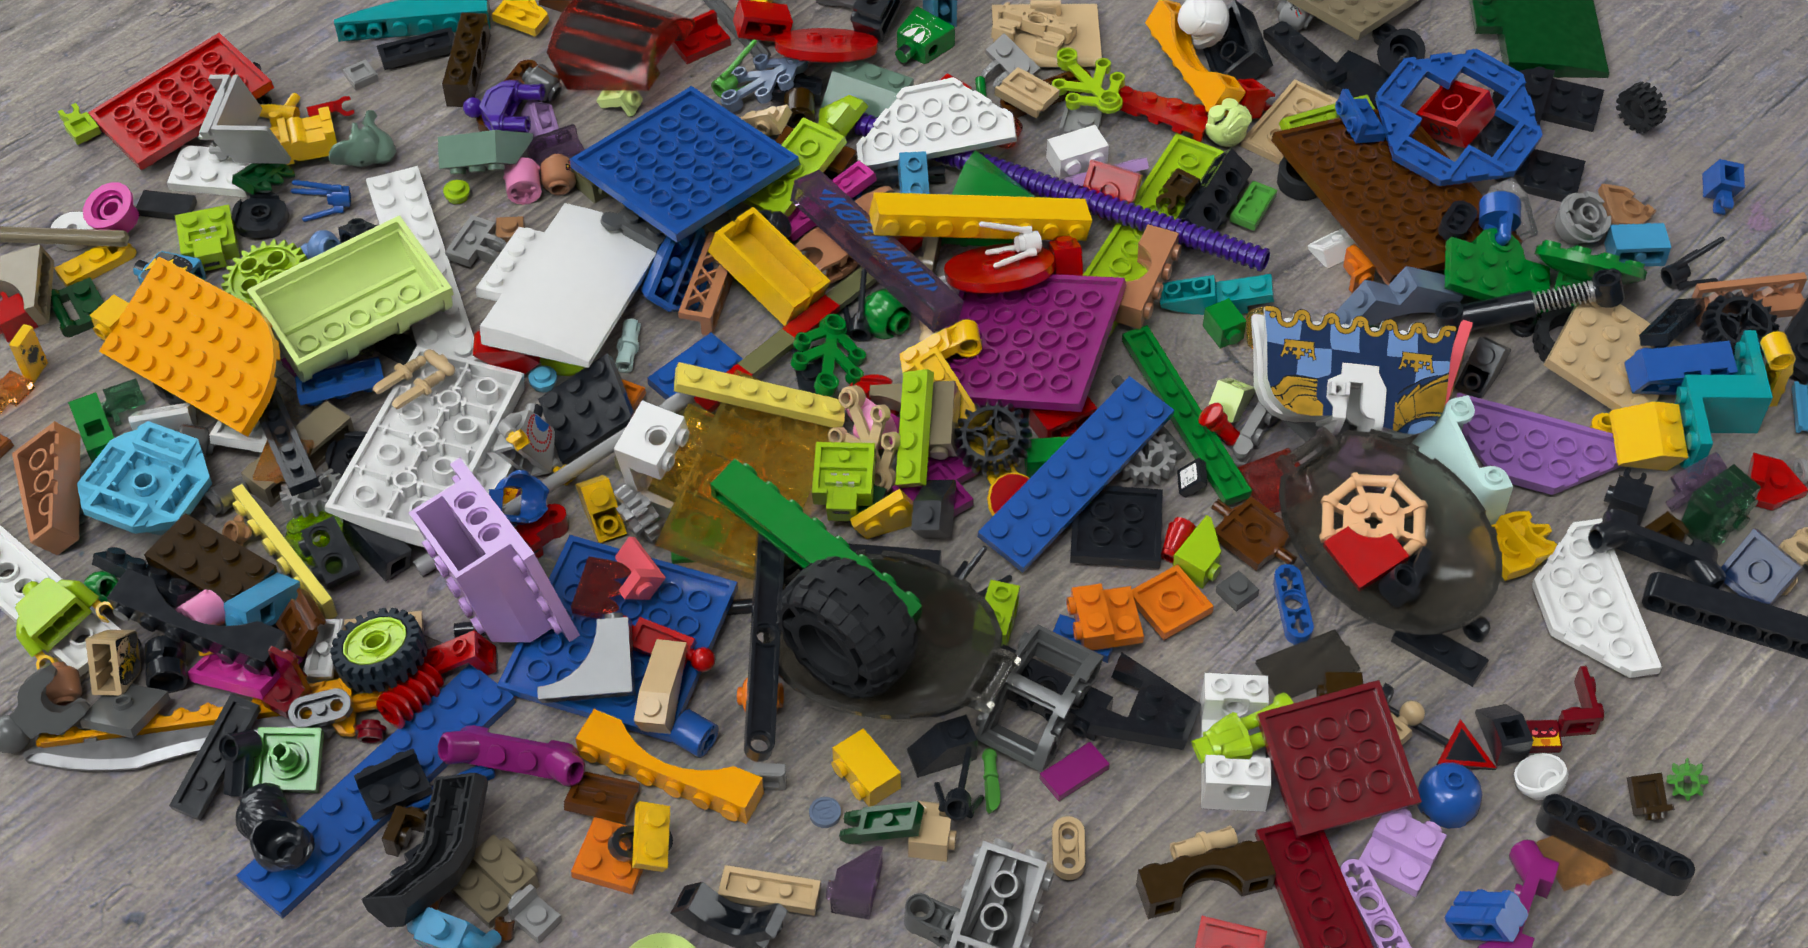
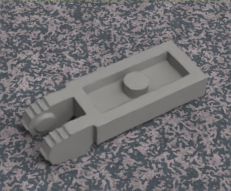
M1260 402L1257 403L1233 447L1232 459L1238 469L1248 466L1252 458L1251 451L1253 450V445L1258 446L1264 435L1263 428L1265 424L1270 425L1274 419V416Z

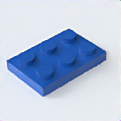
M710 332L647 377L648 385L666 400L677 393L674 391V380L678 362L726 373L743 358Z
M379 356L321 370L313 374L312 379L306 382H302L296 376L295 382L300 406L305 404L307 406H316L323 403L325 399L333 397L344 399L350 397L352 393L362 390L364 392H372L373 386L382 380L384 375Z

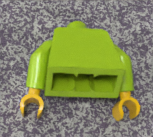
M49 577L44 578L40 583L31 581L23 587L22 593L24 597L15 606L19 615L16 620V638L31 657L35 656L37 658L36 668L38 670L48 660L51 663L59 662L55 657L45 655L42 650L44 649L49 652L92 613L91 606L96 609V615L105 623H109V621L102 616V611L106 608L113 610L109 602L99 601V596L80 581L61 579L55 582Z

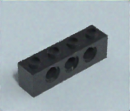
M1232 148L1218 155L1200 180V187L1185 204L1177 218L1182 219V222H1190V225L1193 223L1197 224L1198 228L1203 226L1206 230L1212 229L1215 233L1217 228L1228 218L1226 215L1228 210L1238 202L1237 196L1239 192L1244 190L1249 184L1247 179L1253 169Z
M1004 644L985 671V688L992 694L1017 651ZM1034 658L1030 660L1021 673L1022 676L1060 695L1064 693L1073 678ZM1091 687L1079 706L1072 705V707L1080 709H1070L1064 719L1069 724L1067 728L1079 737H1086L1095 741L1098 735L1087 734L1089 725L1098 706L1112 711L1113 697ZM1011 691L1008 697L1009 700L1015 702L1020 708L1031 710L1043 716L1049 722L1053 713L1052 710Z

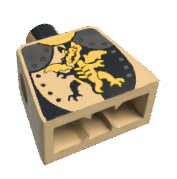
M105 630L86 638L92 695L119 696L124 694L141 671L139 653L141 642L138 639L137 632L135 630Z

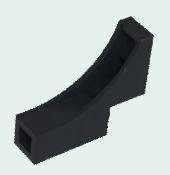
M343 519L342 533L344 537L385 582L410 568L411 549L404 541L382 535Z

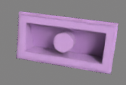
M528 100L521 112V116H529L531 120V130H529V133H533V140L530 143V147L540 148L561 143L562 137L552 105Z

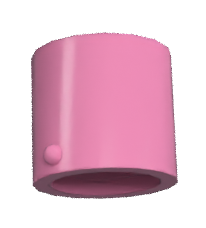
M520 157L516 164L505 165L503 179L506 183L507 196L516 204H531L537 201L542 193L539 175L540 166L530 158Z
M203 590L174 609L187 618L204 624L221 626L225 623L224 602L211 590Z

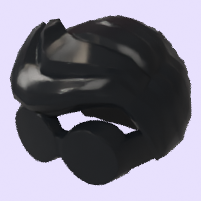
M260 783L249 788L243 794L240 805L237 808L235 820L238 831L245 838L250 840V835L256 824L270 817L282 816L292 819L290 807L280 786L274 783Z
M276 816L256 824L250 835V846L255 860L260 866L270 872H281L284 870H294L305 864L314 851L315 838L313 833H310L306 827L298 822L282 816Z

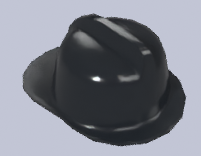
M1408 28L1399 29L1379 45L1377 50L1378 61L1381 67L1391 75L1404 58L1416 57V60L1424 59L1426 52L1425 43L1415 31Z

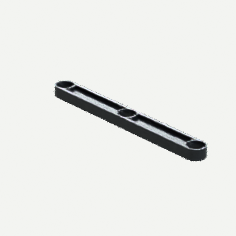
M757 533L755 546L744 753L752 761L763 762L769 759L775 745L781 634L777 623L778 615L776 609L783 591L784 553L759 533ZM763 632L768 633L772 636L773 641L770 643L761 642L757 635ZM762 740L767 744L768 749L757 751L751 746V742Z

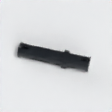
M944 165L927 167L929 183L945 182L944 174H940L945 173ZM888 167V170L873 171L877 181L867 188L877 186L895 188V185H899L898 169Z

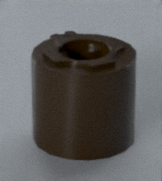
M802 87L787 91L784 96V105H788L792 111L787 125L795 128L803 117L814 122V94Z

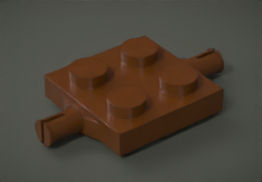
M1250 496L1243 504L1234 508H1230L1220 499L1213 503L1211 509L1224 517L1222 522L1215 527L1218 542L1255 571H1258L1275 557L1285 564L1292 565L1296 562L1297 556L1284 548L1295 537L1296 529Z

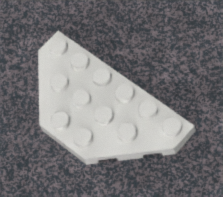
M953 77L902 88L896 95L897 99L889 109L885 108L873 123L874 127L866 137H862L858 141L856 147L858 161L860 160L871 170L898 165L900 152L926 151L927 159L1017 142L1014 117L1010 111L998 107L989 98L975 90L972 91L964 86L961 81Z
M1602 518L1573 522L1532 583L1533 591L1550 635L1628 678L1659 674L1662 668L1615 550L1597 552L1589 544V531L1592 526L1601 523Z

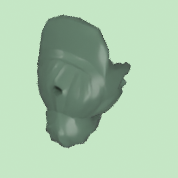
M374 110L366 111L362 121L364 125L362 129H359L357 123L353 122L349 140H343L332 146L328 156L331 164L365 167L373 163L386 164L392 161L396 153V147L389 134L376 126L375 119L377 114Z

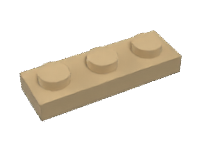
M725 865L718 894L734 903L757 907L779 903L788 912L815 916L821 891V881Z

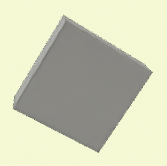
M366 59L343 69L344 76L355 90L379 81L378 74Z
M753 764V774L763 778L764 789L786 790V764Z

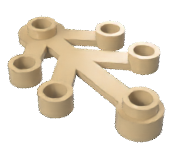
M847 386L840 392L839 402L844 408L849 409L859 438L848 433L844 427H835L830 429L828 433L829 441L875 443L876 465L874 484L888 489L887 492H889L892 486L895 485L896 473L891 467L896 449L900 446V435L897 432L883 434L886 421L889 420L891 415L890 409L886 405L872 407L870 416L874 422L870 432L861 409L866 399L865 392L860 386ZM879 410H881L882 412L881 418L879 416ZM837 432H838L839 435H840V439H839V440H838V438H837ZM890 437H891L892 440H893L892 445H891L890 442H889V438H890ZM880 441L882 447L884 448V452L881 459L878 453Z

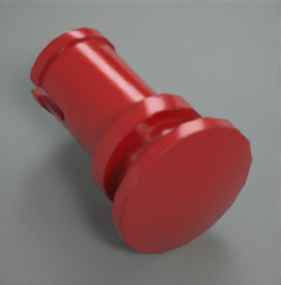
M1220 403L1210 404L1201 412L1198 419L1201 426L1216 432L1227 446L1235 445L1240 431L1228 421V416L1223 412V406Z

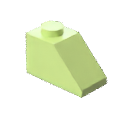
M1233 378L1220 379L1217 381L1209 405L1220 403L1223 406V412L1228 416V421L1232 423L1237 422L1253 397L1255 389L1253 386Z

